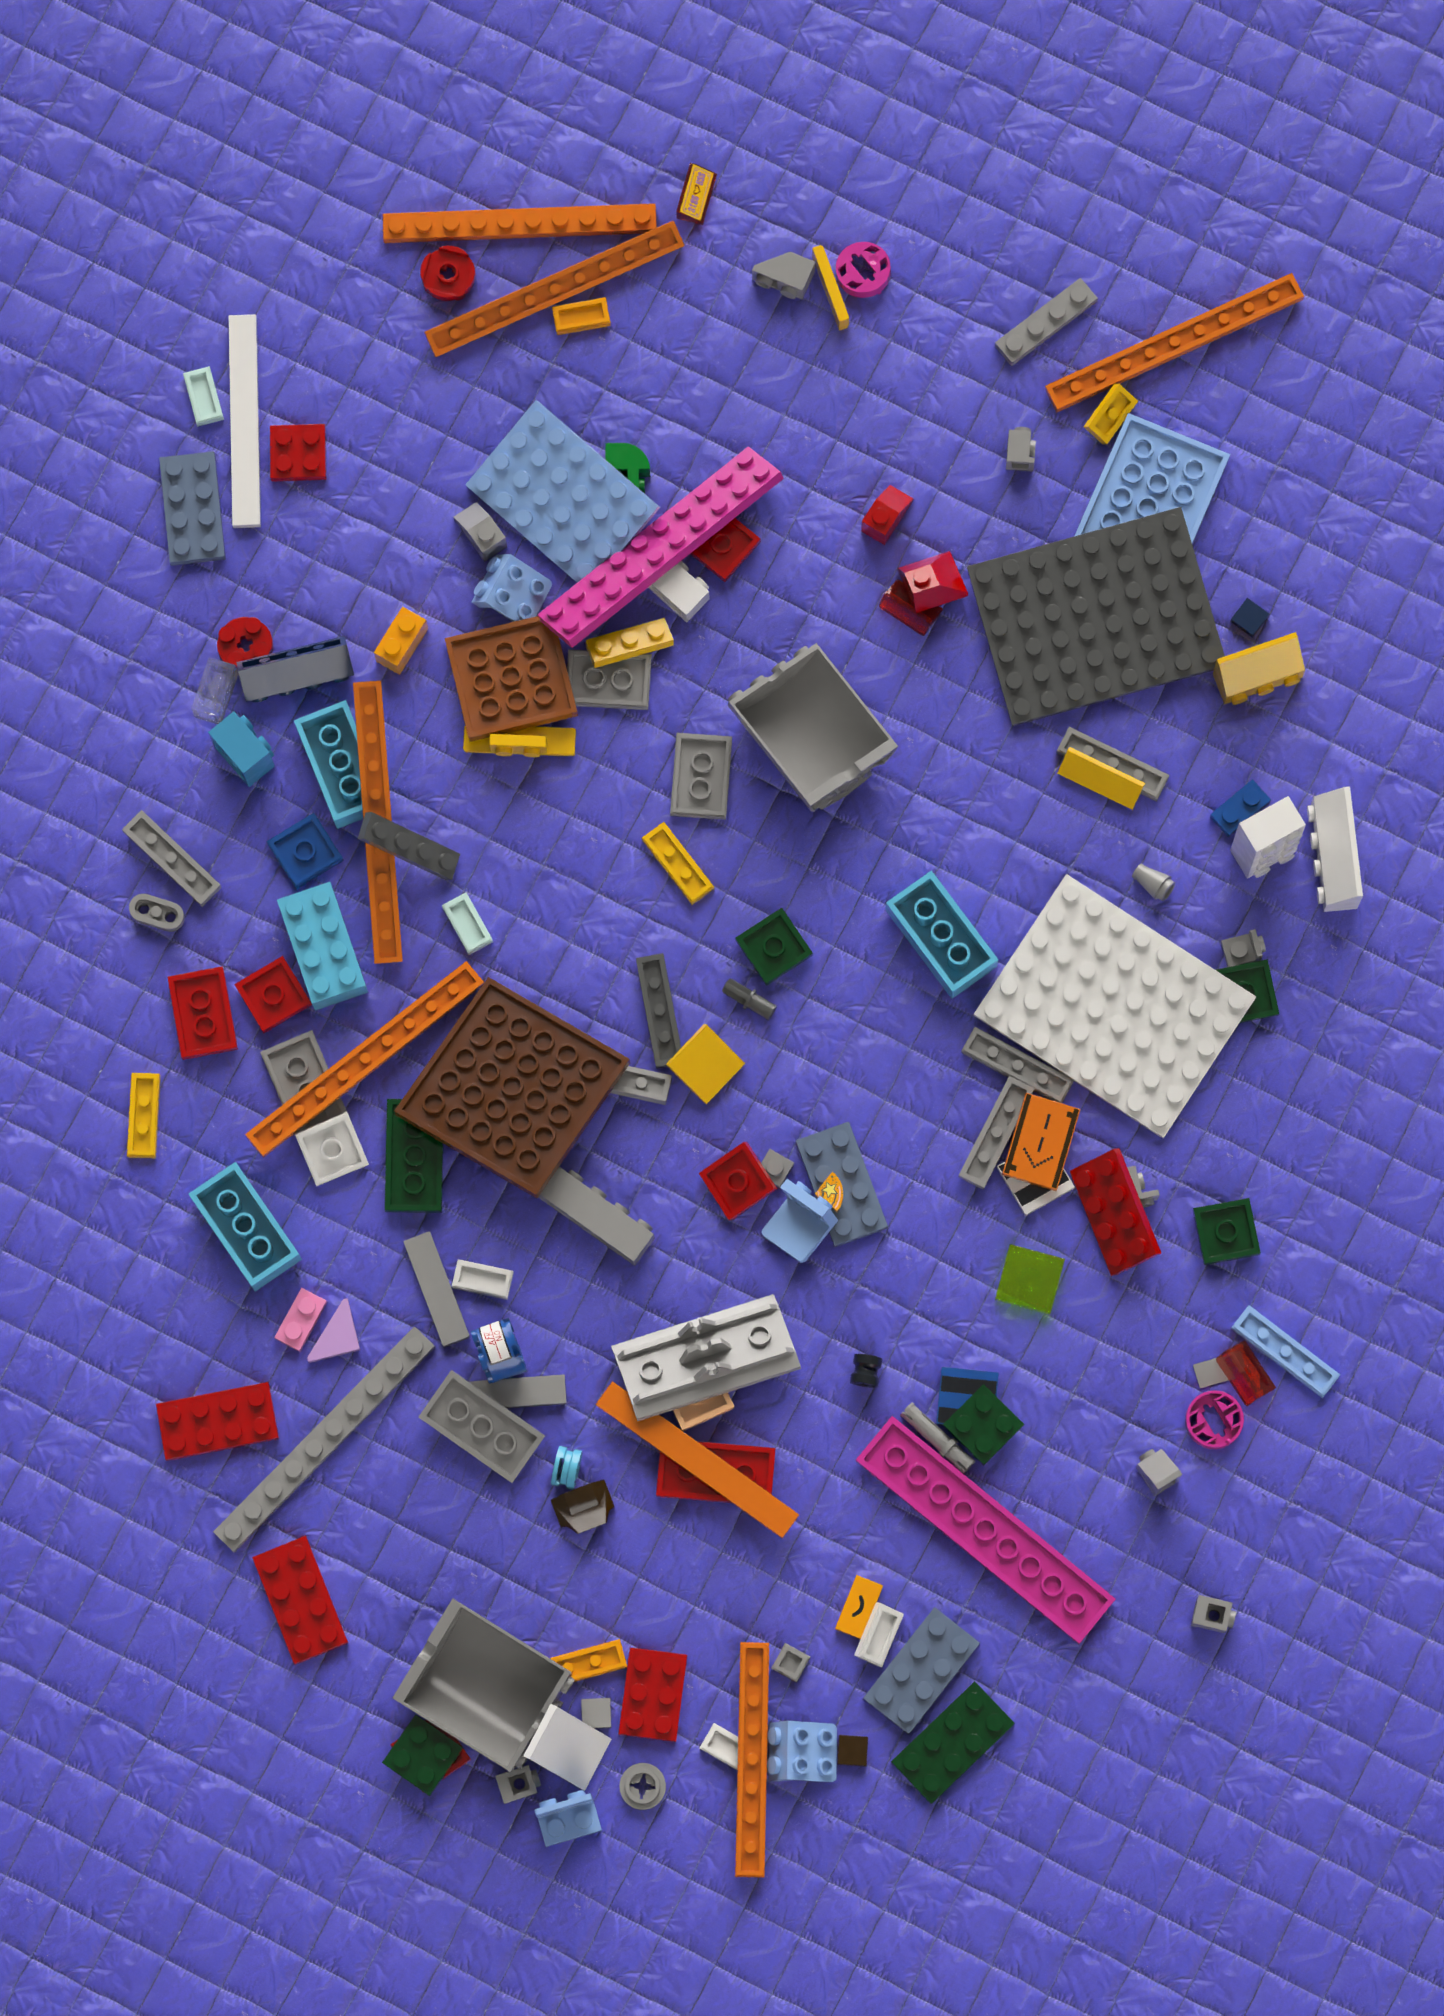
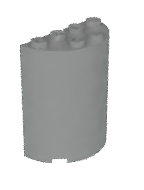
M817 643L810 648L807 646L802 647L793 655L794 658L787 663L785 661L778 663L771 670L773 675L770 677H764L763 675L757 677L750 683V688L744 692L738 690L728 698V707L811 812H814L819 807L822 810L851 793L873 775L870 772L871 769L885 764L898 748V745Z
M452 1598L429 1636L423 1650L417 1656L394 1694L393 1699L504 1769L512 1772L515 1767L521 1769L528 1758L524 1757V1754L550 1704L561 1709L563 1702L560 1701L563 1693L567 1694L575 1679L571 1677L572 1672Z

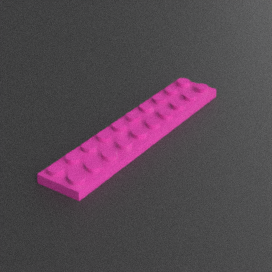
M747 447L640 532L621 552L614 553L538 614L540 621L573 648L782 481L784 478L781 471L750 447Z
M891 1416L857 1457L856 1462L1077 1644L1082 1642L1116 1600L893 1416Z

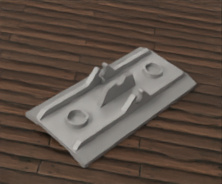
M774 1294L611 1346L637 1422L801 1369Z

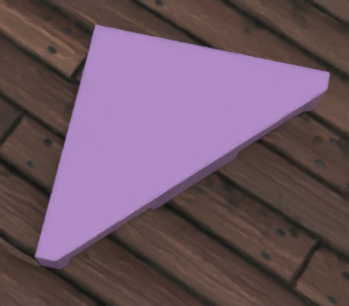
M348 1298L342 1300L307 1357L309 1363L360 1350Z

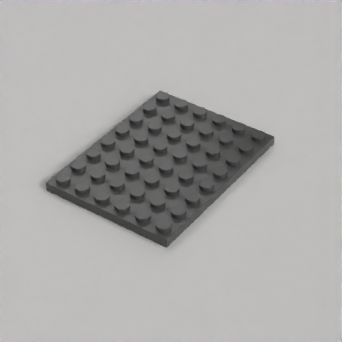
M1181 507L967 566L1012 727L1214 671L1217 659L1225 657Z

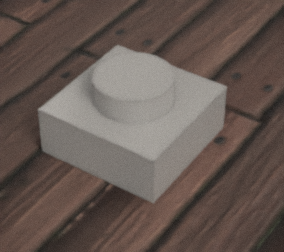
M769 1149L761 1162L769 1177L779 1189L794 1166V1162Z

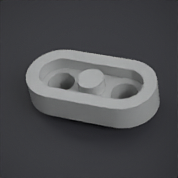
M139 894L129 904L131 916L139 923L168 932L176 931L184 924L185 915L177 903L148 894ZM142 906L149 907V911L146 914H141L139 910ZM169 914L176 915L173 922L166 921V917Z

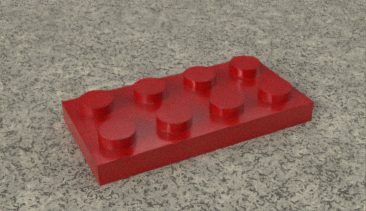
M1120 1148L1112 1149L1070 1170L1111 1276L1118 1275L1161 1254Z
M269 1382L156 1404L166 1461L279 1439Z
M698 1442L772 1495L776 1448ZM660 1452L656 1497L731 1503Z
M306 1535L252 1557L294 1665L348 1644L347 1637Z

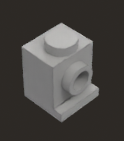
M1016 427L1014 430L1009 429L1006 470H1034L1035 458L1032 457H1035L1036 441L1031 440L1030 428Z
M1198 1595L1191 1626L1226 1633L1227 1627L1233 1628L1236 1611L1231 1610L1233 1603ZM1210 1611H1216L1219 1614L1217 1621L1209 1619L1208 1614Z
M529 1765L495 1776L504 1804L538 1794L536 1787L541 1786L537 1770L530 1771ZM518 1778L525 1781V1787L521 1790L514 1787V1781Z

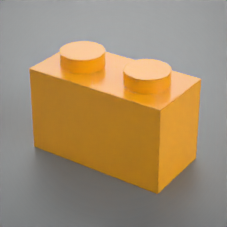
M402 606L373 652L376 662L400 675L428 631L426 619Z

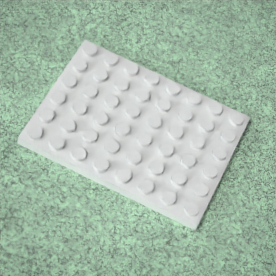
M1066 874L975 1011L974 1016L1164 1139L1254 1002L1256 996Z

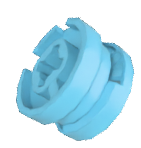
M559 1446L551 1485L559 1486L562 1484L566 1485L567 1489L574 1490L576 1485L574 1482L579 1474L582 1450L575 1449L574 1451H569L567 1447Z

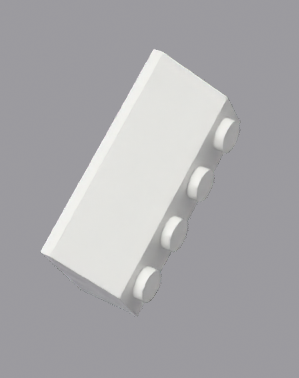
M1349 786L1314 796L1311 805L1307 806L1308 822H1313L1314 833H1310L1312 850L1316 849L1318 859L1313 861L1315 877L1320 876L1321 887H1317L1318 904H1323L1324 912L1357 909L1363 897Z

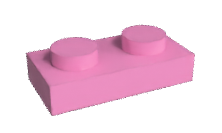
M301 1287L274 1338L301 1352L324 1310L327 1300Z

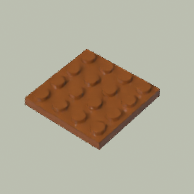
M538 616L445 638L469 742L489 738L490 734L510 733L578 716L559 637L546 627Z

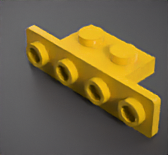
M465 725L463 750L468 753H495L498 756H512V754H522L526 757H540V755L574 756L576 730L575 728L531 727L505 734H490L489 738L469 742Z

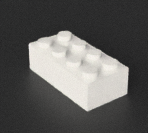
M1289 796L1239 823L1230 851L1247 879L1253 875L1259 878L1271 870L1269 866L1278 861L1280 865L1295 857L1294 853L1303 836L1306 824Z

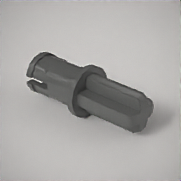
M729 979L722 989L724 994L744 1005L743 1009L749 1008L768 1021L777 1008L776 1004L756 993L757 990L754 989L752 991L733 979Z

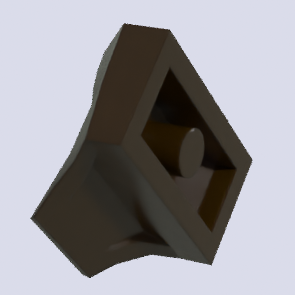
M605 1480L589 1483L551 1499L560 1527H568L577 1534L606 1524L609 1511L615 1508Z

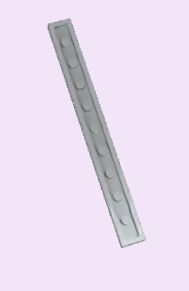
M414 1326L213 1533L235 1553L435 1348V1345Z

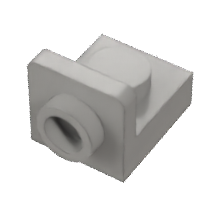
M1256 929L1250 930L1249 934L1221 940L1227 967L1261 961L1262 953L1266 952L1262 935L1257 936Z
M1136 1166L1127 1167L1143 1208L1154 1205V1201L1158 1200L1160 1196L1159 1190L1142 1193L1141 1190L1145 1189L1142 1173H1137Z

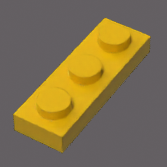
M665 617L586 640V648L594 668L674 646V639Z

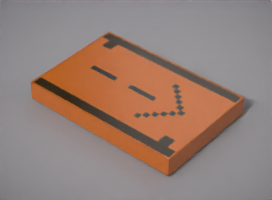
M1025 1093L1002 1175L1057 1191L1080 1109Z

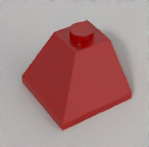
M950 551L898 568L916 613L968 596L967 589Z

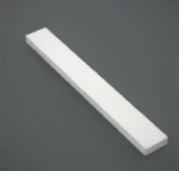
M256 314L229 315L233 528L261 527Z

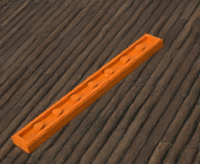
M613 1381L597 1401L596 1406L780 1538H784L799 1517L797 1512L661 1415L637 1422L628 1392Z
M740 1642L735 1877L765 1878L769 1643Z

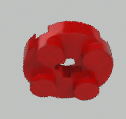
M442 246L432 254L430 252L424 258L420 269L425 291L432 297L442 301H459L465 298L466 294L472 289L476 277L475 267L469 255L461 248L455 246ZM447 268H452V273L455 276L450 277V279H444V276L440 273L441 271H447Z
M239 617L231 620L219 630L217 649L222 662L226 666L238 671L236 662L271 654L273 651V639L269 629L258 618ZM242 639L253 642V644L249 645L250 650L244 652L243 648H238Z

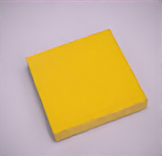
M703 1024L666 1063L677 1077L705 1104H708L745 1064L707 1024Z

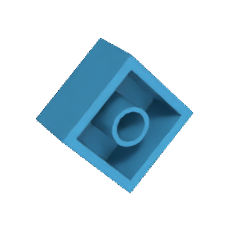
M233 711L208 733L216 750L247 786L250 787L275 767L272 760L274 754L271 751V746L263 736L256 737L257 734L253 730L254 727L244 715L239 717Z

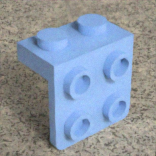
M511 554L494 556L486 567L487 573L484 579L474 589L475 596L471 603L479 608H493L513 622L536 617L552 587V582Z
M786 1179L780 1188L788 1198L762 1229V1234L798 1262L803 1263L838 1222V1219L831 1211L833 1206L821 1196L817 1199L811 1196L810 1193L812 1191L803 1183L798 1181L797 1184H794L789 1179Z
M801 1721L769 1723L767 1735L769 1742V1759L767 1762L769 1781L834 1782L836 1780L837 1727L835 1724Z

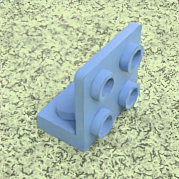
M584 1790L568 1794V1800L557 1803L556 1798L539 1803L540 1808L534 1811L538 1818L546 1847L602 1831L591 1793L585 1794Z

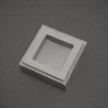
M785 1643L771 1669L797 1683L811 1657Z
M610 1698L581 1699L582 1722L594 1729L611 1728Z

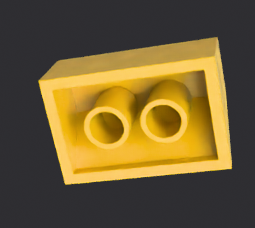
M1294 632L1217 659L1213 677L1224 705L1231 702L1233 705H1237L1247 701L1248 696L1257 693L1259 696L1267 695L1275 690L1274 687L1283 684L1285 687H1289L1301 681L1300 678H1303L1305 667L1297 633Z

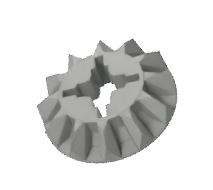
M638 1763L630 1766L623 1773L619 1788L623 1800L629 1806L638 1810H646L655 1807L662 1801L666 1791V1782L663 1774L657 1767L648 1763ZM643 1774H645L647 1784L656 1788L646 1790L643 1799H640L639 1789L631 1787L630 1784L640 1783Z

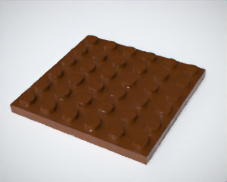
M488 977L394 1112L399 1118L537 1199L629 1066L630 1059Z

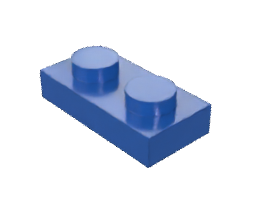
M1252 779L1211 813L1210 818L1227 837H1230L1237 831L1240 822L1257 814L1270 803L1271 799Z

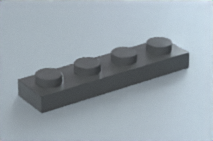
M373 812L365 813L357 838L445 880L453 879L460 853Z
M661 953L636 958L656 1069L668 1067L666 1063L681 1049L664 954Z

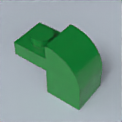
M605 443V460L645 493V478L640 477H650V465L644 452L629 443Z

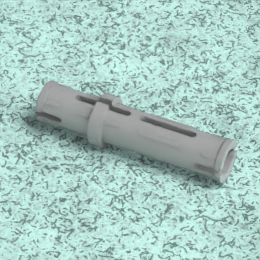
M913 1402L905 1408V1412H902L900 1416L929 1441L943 1458L946 1457L963 1474L972 1467L971 1465L975 1463V1460L957 1445L958 1441L955 1438L951 1439Z

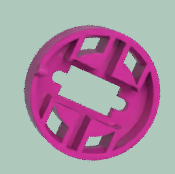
M857 242L849 245L840 253L836 262L838 283L846 293L854 297L868 298L881 294V291L889 283L891 276L888 255L881 247L874 243ZM853 255H856L858 258L862 256L875 272L873 274L875 278L873 281L869 278L865 280L852 265L854 261ZM885 263L886 268L881 270V265ZM846 269V274L841 277L840 272Z
M1215 1390L1198 1395L1189 1405L1185 1417L1186 1429L1190 1437L1198 1445L1207 1449H1221L1232 1444L1241 1433L1244 1423L1243 1411L1237 1400L1225 1392ZM1224 1398L1228 1400L1231 1404L1227 1406L1219 1400ZM1204 1405H1208L1209 1408L1214 1406L1226 1426V1429L1223 1430L1225 1433L1224 1437H1221L1219 1433L1216 1435L1213 1433L1202 1415L1205 1411ZM1238 1413L1239 1423L1232 1426L1233 1415ZM1197 1414L1196 1425L1191 1427L1190 1417ZM1202 1434L1210 1439L1205 1442L1201 1440L1198 1436Z

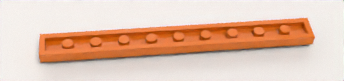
M656 203L383 214L384 243L643 234L656 228Z
M670 221L424 331V334L434 356L438 357L685 245L675 222Z
M1290 273L1046 385L1045 391L1056 413L1112 388L1114 384H1121L1298 303L1304 299V295L1293 274Z
M381 681L354 682L353 693L363 819L366 812H373L392 821ZM365 843L374 964L403 962L395 856Z
M467 961L257 1124L245 1134V1137L264 1158L477 991L484 984V981Z

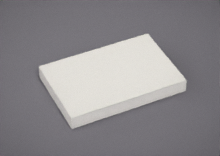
M550 1704L524 1757L585 1791L612 1739L559 1707Z

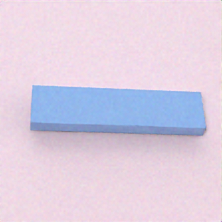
M1248 1305L1231 1327L1238 1335L1321 1398L1325 1396L1340 1376L1338 1372L1250 1305Z

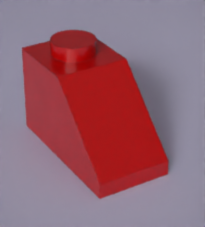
M889 485L874 501L862 520L861 532L885 545L914 498Z

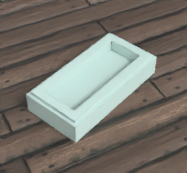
M210 366L183 373L197 427L224 420Z
M467 893L442 905L468 955L493 943V939Z

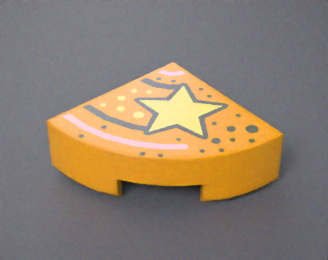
M832 1172L817 1190L815 1196L817 1198L819 1196L823 1197L833 1206L832 1209L838 1212L843 1201V1187L839 1178Z

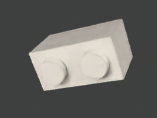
M680 561L648 588L685 622H688L710 599L709 586L700 577L694 578L687 572L689 570L688 567Z

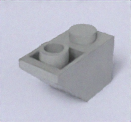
M788 252L754 265L752 280H755V283L763 288L770 289L772 287L780 290V293L787 298L795 299L797 297L803 300L815 273L816 262L793 252Z

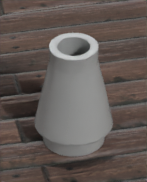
M1142 863L1137 866L1132 875V878L1137 880L1155 900L1159 898L1165 901L1175 887V882L1171 880V876L1146 867Z

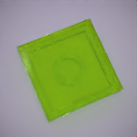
M1010 1244L995 1300L1050 1315L1065 1259Z

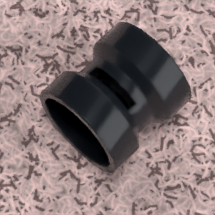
M854 1354L853 1364L855 1365V1371L851 1374L850 1383L862 1387L877 1388L879 1384L877 1372L881 1368L882 1358L866 1354Z

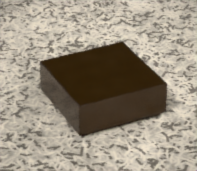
M839 1735L837 1765L866 1767L868 1737Z

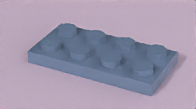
M215 452L160 457L170 565L226 560Z
M849 1122L796 1140V1145L814 1193L817 1192L832 1172L836 1174L842 1184V1205L838 1212L831 1208V1211L838 1219V1222L829 1232L834 1247L888 1229Z
M934 1607L863 1699L909 1735L979 1646L980 1642Z

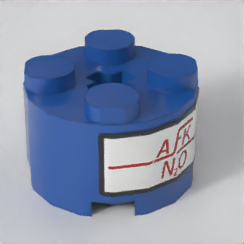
M509 1318L471 1331L474 1344L479 1352L478 1357L482 1369L485 1371L489 1384L527 1371Z

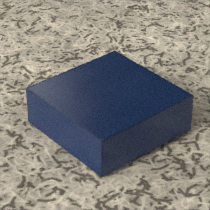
M1247 598L1233 615L1230 622L1253 638L1270 614Z

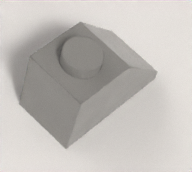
M477 502L453 517L484 562L507 548L506 537L492 517Z
M1153 1449L1147 1451L1139 1457L1141 1462L1136 1466V1469L1154 1497L1179 1482L1182 1476L1179 1468L1162 1449L1156 1453Z

